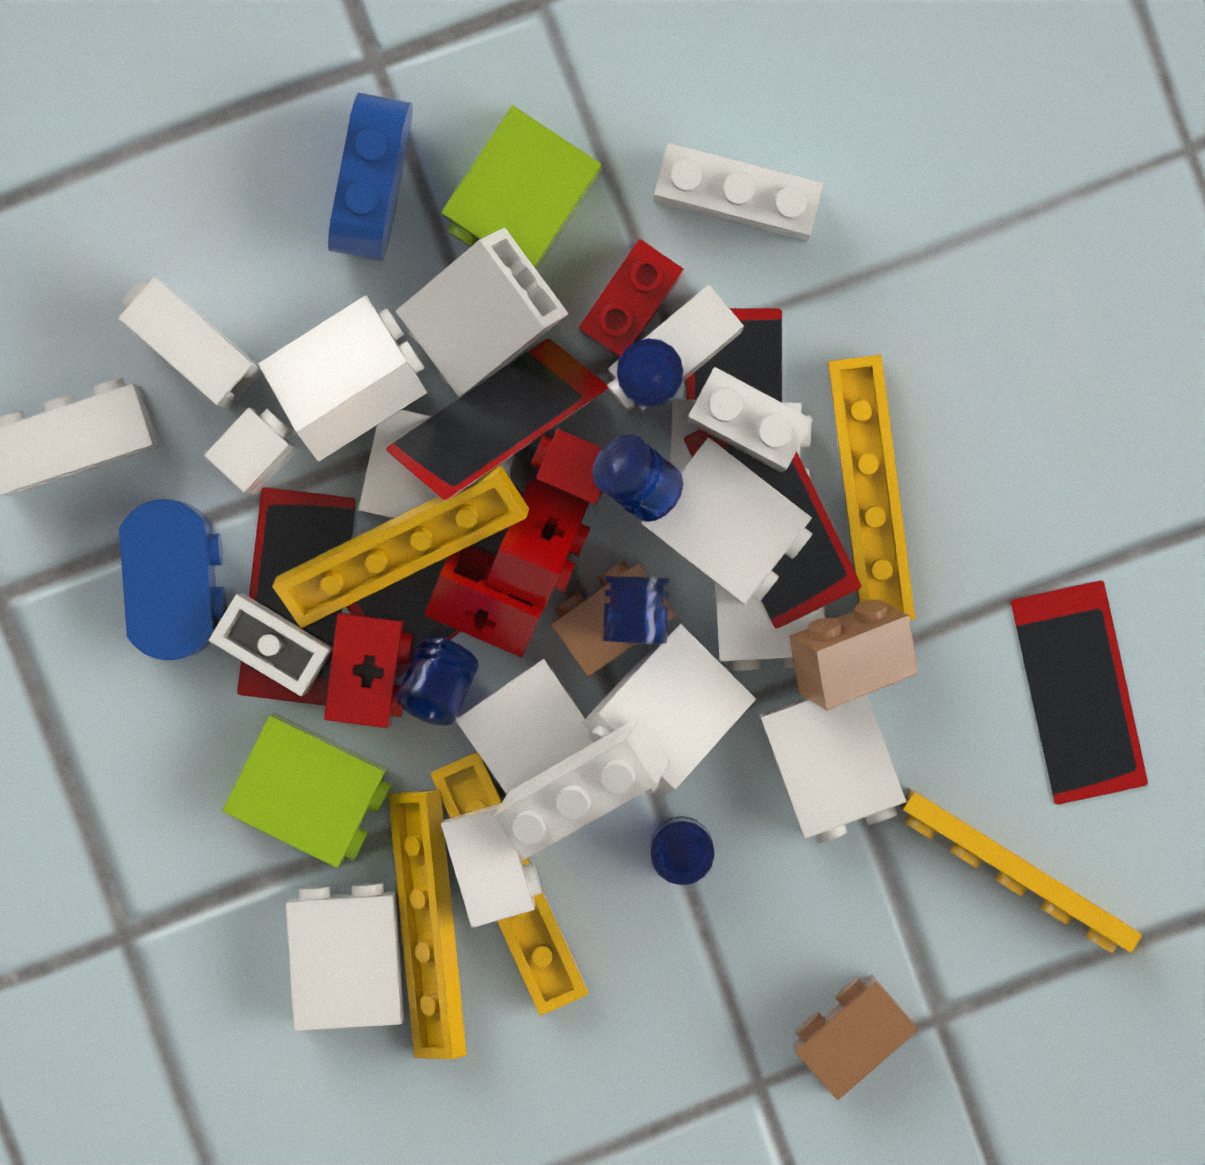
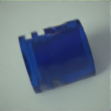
M648 338L636 341L625 349L618 361L617 378L620 390L627 400L639 407L655 408L664 406L676 396L682 384L684 370L681 358L672 346L662 340Z
M634 434L620 435L610 440L599 452L592 470L593 481L598 489L613 499L614 502L634 518L643 522L656 521L666 516L676 506L684 485L682 474L677 467L653 449L641 437Z
M606 576L605 583H611L610 589H605V596H610V603H604L603 641L667 644L668 605H663V599H669V592H664V585H669L670 578Z
M440 637L422 639L396 695L397 703L410 715L424 722L442 726L453 724L468 693L474 675L479 668L478 659L469 650L451 640Z
M686 816L669 818L657 827L650 843L652 865L658 875L669 883L677 885L694 884L705 877L712 867L715 855L712 837L706 827L694 818Z

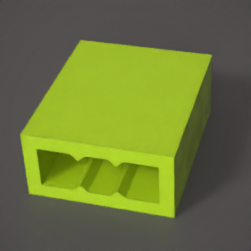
M512 105L442 210L441 214L450 222L446 231L471 247L477 240L505 227L537 270L603 171L602 164Z
M273 713L268 716L222 812L338 868L343 863L345 857L355 861L368 832L361 829L360 826L369 809L378 813L392 786V784L383 780L389 768L277 713Z

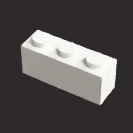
M667 142L654 191L653 202L808 241L811 236L824 183Z
M119 378L94 386L95 396L75 402L73 395H66L42 404L44 413L26 419L22 411L1 416L0 495L11 496L160 447L141 386L133 383L125 385L124 379Z
M639 716L509 791L493 817L522 859L525 860L656 786L670 760Z

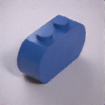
M357 93L350 114L328 235L329 251L378 261L384 260L391 237L409 143L413 113L412 102Z
M167 499L146 502L131 511L119 528L127 638L139 651L155 659L177 660L190 657L201 652L211 643L208 640L217 627L219 619L223 617L227 610L224 586L216 587L215 566L223 564L220 533L212 534V524L199 509L188 503Z

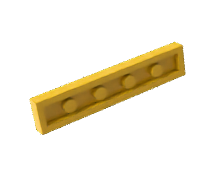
M882 354L828 361L853 567L861 583V588L857 590L858 604L868 600H882L908 614L910 620H916Z
M500 465L447 501L442 500L438 496L277 576L272 587L300 628H303L526 519L529 507Z
M477 751L430 772L437 790H441V799L450 818L502 803L490 772ZM529 858L523 860L524 865L530 864ZM543 889L542 894L534 896L536 903L534 910L497 921L540 1016L589 995V990Z
M911 788L905 795L906 802L899 805L900 808L909 813L904 822L905 824L931 840L936 832L955 842L950 852L975 868L984 860L1000 870L995 880L1018 895L1023 896L1028 888L1043 897L1045 900L1040 908L1064 924L1068 925L1072 917L1090 927L1086 937L1107 951L1113 953L1119 945L1132 953L1141 939L1142 934Z
M441 790L388 794L414 1058L456 1059L467 1056L446 840L441 826L443 822Z

